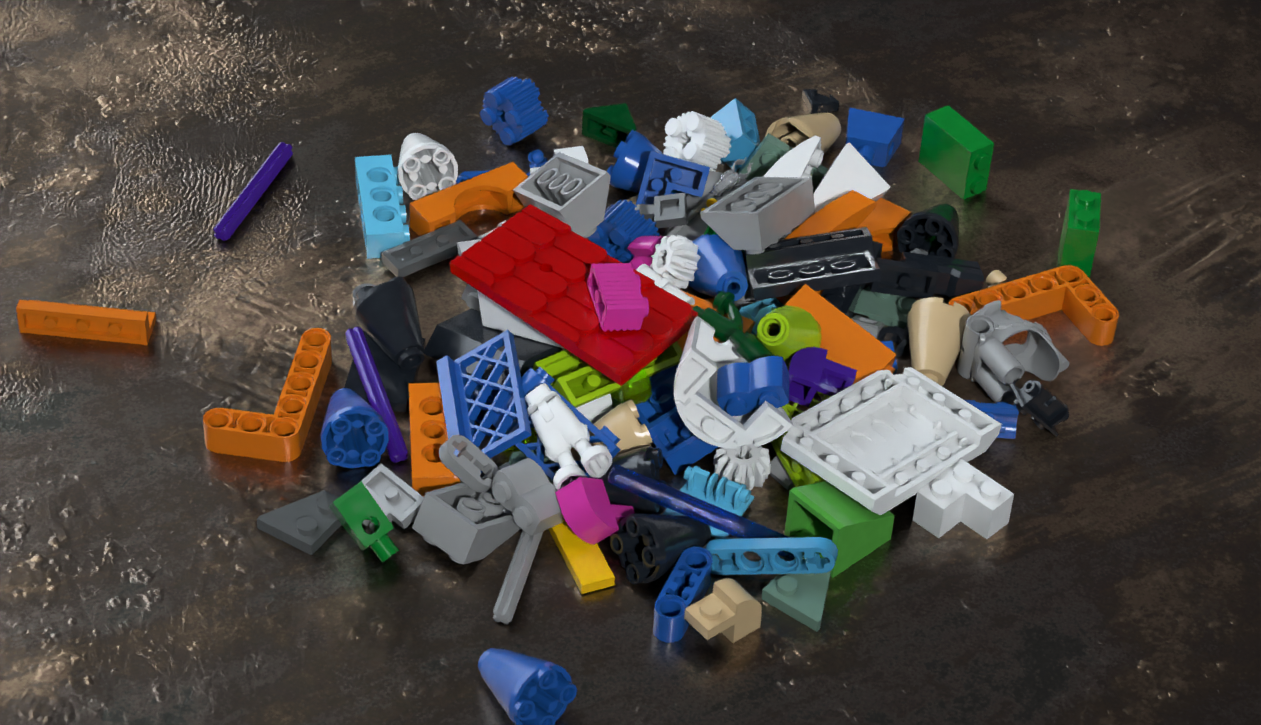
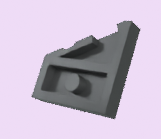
M323 490L260 515L257 518V529L313 555L342 525L329 508V505L339 497Z

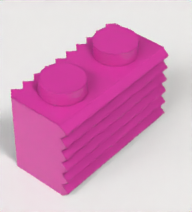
M632 263L591 264L587 286L602 330L605 332L608 329L610 331L615 329L618 332L621 329L623 331L627 329L638 331L641 329L643 318L647 317L649 313V302L647 297L641 295L640 276L633 272Z

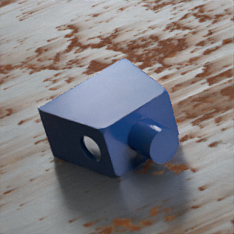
M849 108L845 145L850 142L870 165L885 167L901 144L905 118Z

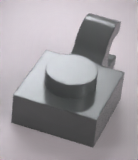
M685 193L654 196V204H637V207L634 208L635 211L639 210L641 215L644 214L645 220L650 218L653 222H656L657 228L687 225V198Z

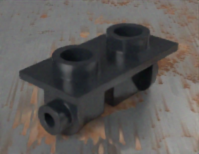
M1037 380L1027 381L1021 389L1012 383L1011 387L1016 396L1013 402L1023 415L1029 413L1034 423L1041 430L1046 428L1057 437L1059 434L1055 426L1069 418L1068 406L1055 395L1053 396Z

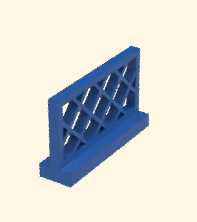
M509 330L502 332L456 360H452L446 355L436 361L448 439L454 435H462L479 448L485 435L491 436L492 438L488 445L481 451L489 458H492L531 436L514 334ZM505 345L498 360L493 359L497 349ZM479 361L472 375H467L466 367ZM488 365H493L494 368L488 379H481ZM504 369L509 370L503 385L497 384ZM477 384L483 386L476 400H471V395ZM492 390H498L499 392L491 405L485 404ZM509 394L513 395L514 399L508 409H501ZM480 411H487L480 426L475 425V420ZM497 414L503 416L495 431L490 430L489 428ZM513 419L518 420L519 429L506 435L505 433ZM455 448L454 454L458 457L459 451Z

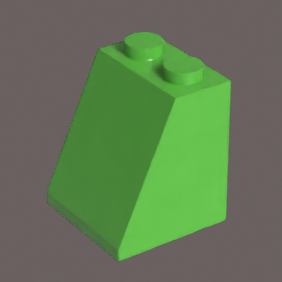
M827 481L794 487L789 491L784 538L822 537L831 540L838 549L837 559L831 570V577L834 578L891 539L895 515L887 511L880 516Z

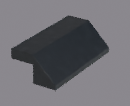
M867 227L779 240L777 243L765 248V251L760 254H746V251L742 250L750 292L755 301L795 295L805 284L814 291L882 281L880 267L874 258L872 235Z
M471 308L437 324L424 349V355L436 361L446 355L452 360H456L501 334L503 331L483 326L481 312ZM514 335L521 377L530 367L533 368L535 362L559 353L562 350L561 347ZM505 345L497 349L493 359L498 360ZM479 361L466 367L468 375H472ZM488 365L481 379H488L494 368L493 365ZM504 369L497 384L503 385L509 370Z

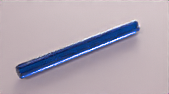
M618 464L614 465L609 473V484L740 539L791 538ZM779 551L777 553L778 555H781L790 560H793L795 558V556L788 551Z

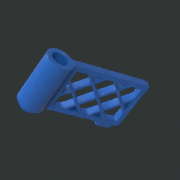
M530 367L521 377L524 396L539 385L547 384L551 391H555L560 395L561 399L573 411L579 421L587 425L588 432L590 430L595 435L590 436L589 443L603 442L608 447L612 459L621 450L616 445L620 439L606 426L599 430L551 386L555 380L542 367H539L536 371ZM509 394L501 409H508L514 399L513 395ZM497 414L492 425L497 428L503 416ZM528 415L530 428H533V422ZM513 419L505 433L506 435L519 429L518 420ZM538 434L536 443L524 444L520 441L515 444L528 458L534 460L553 481L556 474L553 470H559L561 467L559 463H544L545 448ZM531 450H537V455H535ZM576 461V463L579 467H581L588 478H593L587 473L581 461Z

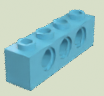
M391 155L355 157V179L367 259L381 258V252L410 241L409 225H403V223L407 222L405 205H399L403 204L402 185L396 186L400 185L398 167H393Z

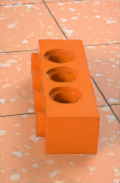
M409 383L412 488L424 497L426 492L459 484L460 479L441 462L439 457L440 446L448 440L440 383Z

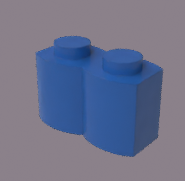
M766 356L756 359L751 363H731L717 370V402L720 408L730 416L748 414L758 409L765 401L775 408L789 403V371L781 356Z

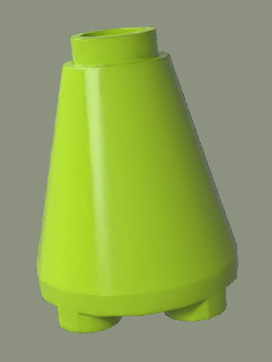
M786 305L772 310L761 318L758 323L756 338L775 356L783 357L788 367L793 355L797 351L807 347L820 348L822 338L821 326L809 312L800 307Z

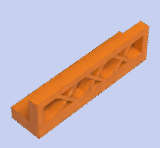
M19 300L16 307L19 332L148 345L156 322V312L37 300Z

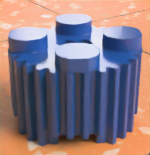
M509 77L485 92L484 99L482 100L484 109L480 111L484 124L487 126L492 125V129L496 130V133L499 134L501 141L505 145L519 142L546 125L549 115L546 109L542 111L541 101L538 100V96L541 94L535 83H532L530 78L522 81L521 78L518 79L517 77Z
M620 199L614 205L611 204L605 209L604 221L597 226L595 233L588 237L591 242L604 248L609 256L622 263H630L634 255L627 248L634 239L640 236H659L658 228L655 227L656 222H653L650 218L645 220L644 214L641 215L639 210L635 211L634 208L637 206L632 201L627 202L626 199L623 201Z

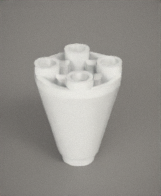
M420 133L409 134L404 139L398 163V179L403 190L409 194L410 198L418 200L456 185L458 164L450 150Z

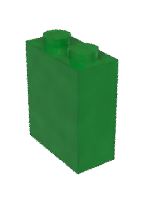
M948 105L925 114L918 162L964 200L986 191L994 142Z
M1070 189L1059 243L1058 267L1064 265L1079 267L1089 278L1099 236L1101 193Z

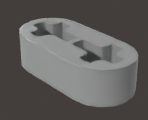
M454 435L439 448L441 462L468 487L479 493L486 492L491 488L490 485L499 470L498 466L469 439L462 435ZM455 448L459 451L458 457L454 454ZM481 471L485 474L483 479L480 477Z

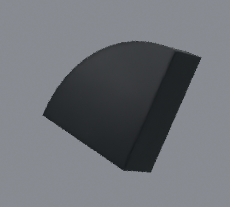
M803 89L802 99L810 114L839 111V101L834 96L830 95L827 97L818 94L816 89Z

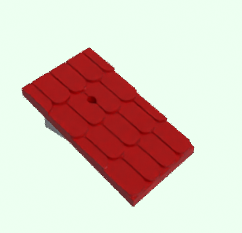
M531 204L525 207L522 212H518L503 223L501 227L499 226L482 238V241H478L461 253V256H457L449 262L451 273L477 290L483 326L503 332L509 330L514 335L564 348L620 386L624 385L686 334L692 322L698 316V312L692 310L689 303L656 286L655 280L633 269V272L640 276L641 295L647 297L649 302L648 316L643 318L641 329L638 331L635 329L623 331L621 329L617 332L615 329L613 331L608 329L604 332L587 286L591 264L622 262L609 256L604 248L571 231L570 225Z

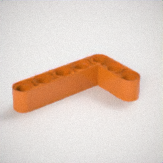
M1073 265L1060 266L951 299L948 303L953 306L954 302H957L964 306L970 315H973L986 304L1000 300L1001 310H1005L1007 313L1018 316L1023 320H1030L1062 310L1088 341L1099 346L1109 345L1113 342L1119 318V312L1083 270Z
M311 328L302 334L274 415L227 408H214L207 411L203 416L206 448L215 453L279 462H290L297 459L302 452L332 364L330 333L322 328Z

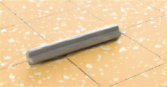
M522 530L493 610V619L496 622L508 624L512 621L544 531L530 536Z

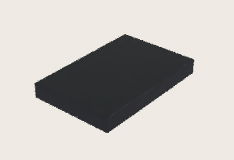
M363 331L392 410L407 413L409 407V383H416L420 365L412 370H402ZM422 338V339H423L424 349H425V347H426V338ZM352 360L344 388L355 391L370 405L355 362Z

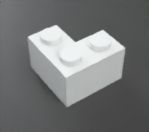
M960 459L917 491L913 521L937 538H940L959 522H962L985 539H989L1009 523L1014 493L963 459Z

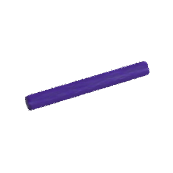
M280 142L213 228L216 239L226 241L231 237L293 155L291 144Z
M357 326L353 329L349 328L345 332L346 341L369 403L382 416L388 428L389 441L386 449L389 457L394 463L405 461L408 458V449L363 330Z

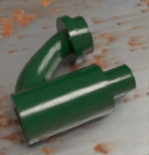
M724 291L718 293L714 299L713 308L716 311L711 308L703 310L698 306L692 309L698 312V316L715 328L713 337L722 342L731 340L729 337L738 328L743 332L741 314L733 303L735 296L731 292L726 293Z
M738 328L729 337L738 346L736 352L748 363L762 357L775 356L754 334L748 332L744 334Z

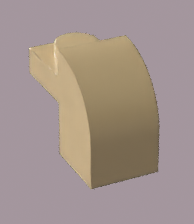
M726 578L714 583L713 593L685 608L684 619L706 640L722 633L732 643H735L760 628L762 607L735 580Z

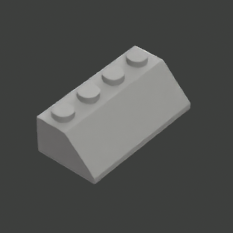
M558 152L513 189L524 207L531 204L570 225L571 231L584 238H588L595 233L597 226L604 221L611 176L605 170Z
M754 177L700 212L701 219L733 250H745L746 254L763 253L765 248L777 243L778 239L790 234L795 227L800 226L805 220L815 214L812 178Z

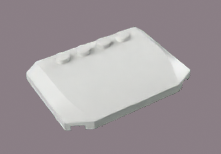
M912 367L904 368L903 374L893 375L889 370H879L792 418L793 426L788 430L786 436L784 435L781 451L872 512L881 516L917 494L918 490L958 460L963 459L969 462L984 453L999 435L1002 424Z

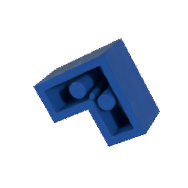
M650 151L636 205L654 204V196L670 195L672 189L702 197L710 167Z

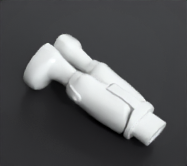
M541 384L525 396V401L529 406L527 412L545 448V456L551 461L560 464L561 468L556 472L553 479L557 491L579 477L588 478L574 460L571 452L572 447L581 456L580 461L591 477L600 478L608 471L612 464V455L608 448L603 445L592 446L589 443L590 435L587 425L579 421L557 392L551 391L547 384Z

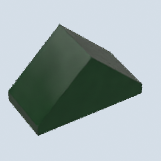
M626 103L591 107L583 110L582 135L617 148L621 141L625 142L631 130L637 132L636 125Z

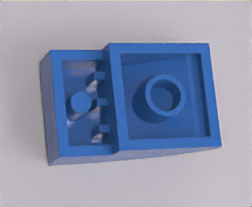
M679 364L642 379L620 392L625 401L633 400L639 413V418H637L639 423L646 425L653 444L656 448L661 449L663 459L674 475L718 448L694 435L686 427L678 413L674 400V380Z

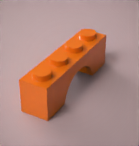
M511 162L409 203L410 228L420 237L452 224L462 215L474 210H495L506 215L521 210L525 207L513 189L527 179L528 176L514 162Z

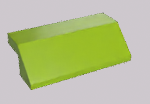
M676 341L622 386L568 350H563L535 362L533 369L536 371L539 367H542L555 379L551 386L577 408L679 364L683 351Z

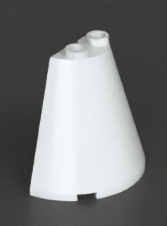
M697 316L688 331L687 340L674 380L675 404L686 427L701 440L726 449H737L738 446L751 444L757 447L780 437L793 426L792 421L782 407L775 408L765 401L758 409L741 416H730L720 408L717 402V370L731 363L748 362L736 352L738 346L731 340L723 343L716 342L713 339L715 328Z

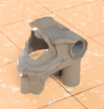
M998 300L986 304L982 309L968 317L957 362V371L962 377L977 382L995 403L1008 402L1011 405L1014 403L1013 399L1016 398L1011 384L1019 381L1025 371L1036 375L1042 380L1051 382L1058 376L1059 372L1066 370L1070 363L1053 345L1052 339L1043 325L1023 320L1018 316L1007 313L1005 310H1001V301ZM1022 331H1027L1028 333L1024 344H1003L1007 338Z

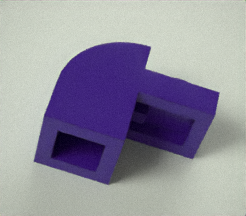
M818 347L803 348L793 355L787 367L789 371V400L809 407L816 391L833 396L851 386L855 380L857 370L826 359L828 351L826 349Z

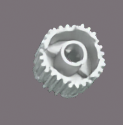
M688 111L686 114L682 113V117L678 116L677 119L671 118L667 122L665 132L668 136L665 137L666 142L663 145L665 146L663 154L710 167V171H715L714 168L717 169V164H721L720 159L726 158L727 154H730L729 148L731 144L729 142L732 140L725 135L724 126H721L722 124L717 120L697 112Z

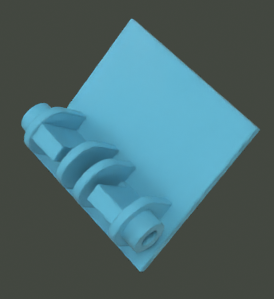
M688 466L684 473V479L687 480L663 515L701 517L708 522L712 537L726 539L753 501L754 496L751 495L750 490L746 489L745 484H738L724 476L718 482L719 475L717 473H713L710 477V472L700 469L699 466H694V468Z

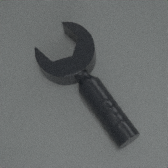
M908 325L904 329L896 326L885 327L878 334L879 341H893V343L898 345L896 347V357L903 356L909 350Z

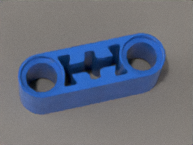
M690 547L682 552L655 602L653 634L657 639L671 643L680 640L684 636L690 625L684 619L685 608L703 599L710 587L713 558L708 550L702 547Z

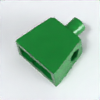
M362 481L329 505L330 510L362 551L370 546L382 563L399 551L387 534L394 528ZM364 520L372 521L375 525L374 533L368 534L362 527Z

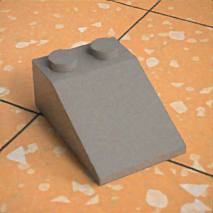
M464 482L426 492L412 526L415 531L423 536L426 542L438 546L448 554L451 560L463 565L484 559L521 529L515 523L511 511L494 498L491 488L486 492L479 493L472 490Z

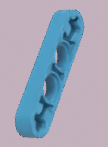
M822 537L715 539L708 542L705 547L713 558L711 573L716 575L827 573L833 569L838 555L837 546L831 540ZM748 551L755 552L761 557V560L756 562L750 561L743 553ZM779 551H788L795 556V559L793 561H785L777 553Z

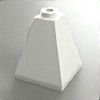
M849 142L831 164L813 193L815 213L852 190L876 202L886 194L890 186Z

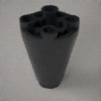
M938 204L907 218L897 232L900 253L910 252L918 248L927 251L928 255L955 258L959 246V218L956 209L949 204Z
M398 276L375 287L365 286L356 293L358 300L355 302L352 311L357 324L402 370H412L421 365L425 359L423 355L424 345L416 298L412 287L406 283L403 277Z
M643 446L618 454L612 459V464L608 471L602 477L596 478L603 480L611 504L633 506L635 513L655 514L659 511L660 501L666 500L665 480H660L659 468H662L663 455L660 448Z
M634 513L621 520L618 526L619 530L610 538V545L613 552L618 554L629 582L632 584H647L672 570L682 552L687 548H704L705 544L711 539V529L708 522L701 517Z

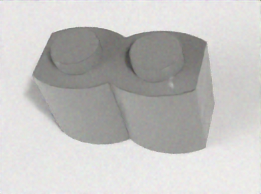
M526 458L497 471L490 485L493 496L506 509L511 511L517 526L528 535L534 536L564 521L555 494L557 489L554 484L549 483L545 472L534 460Z

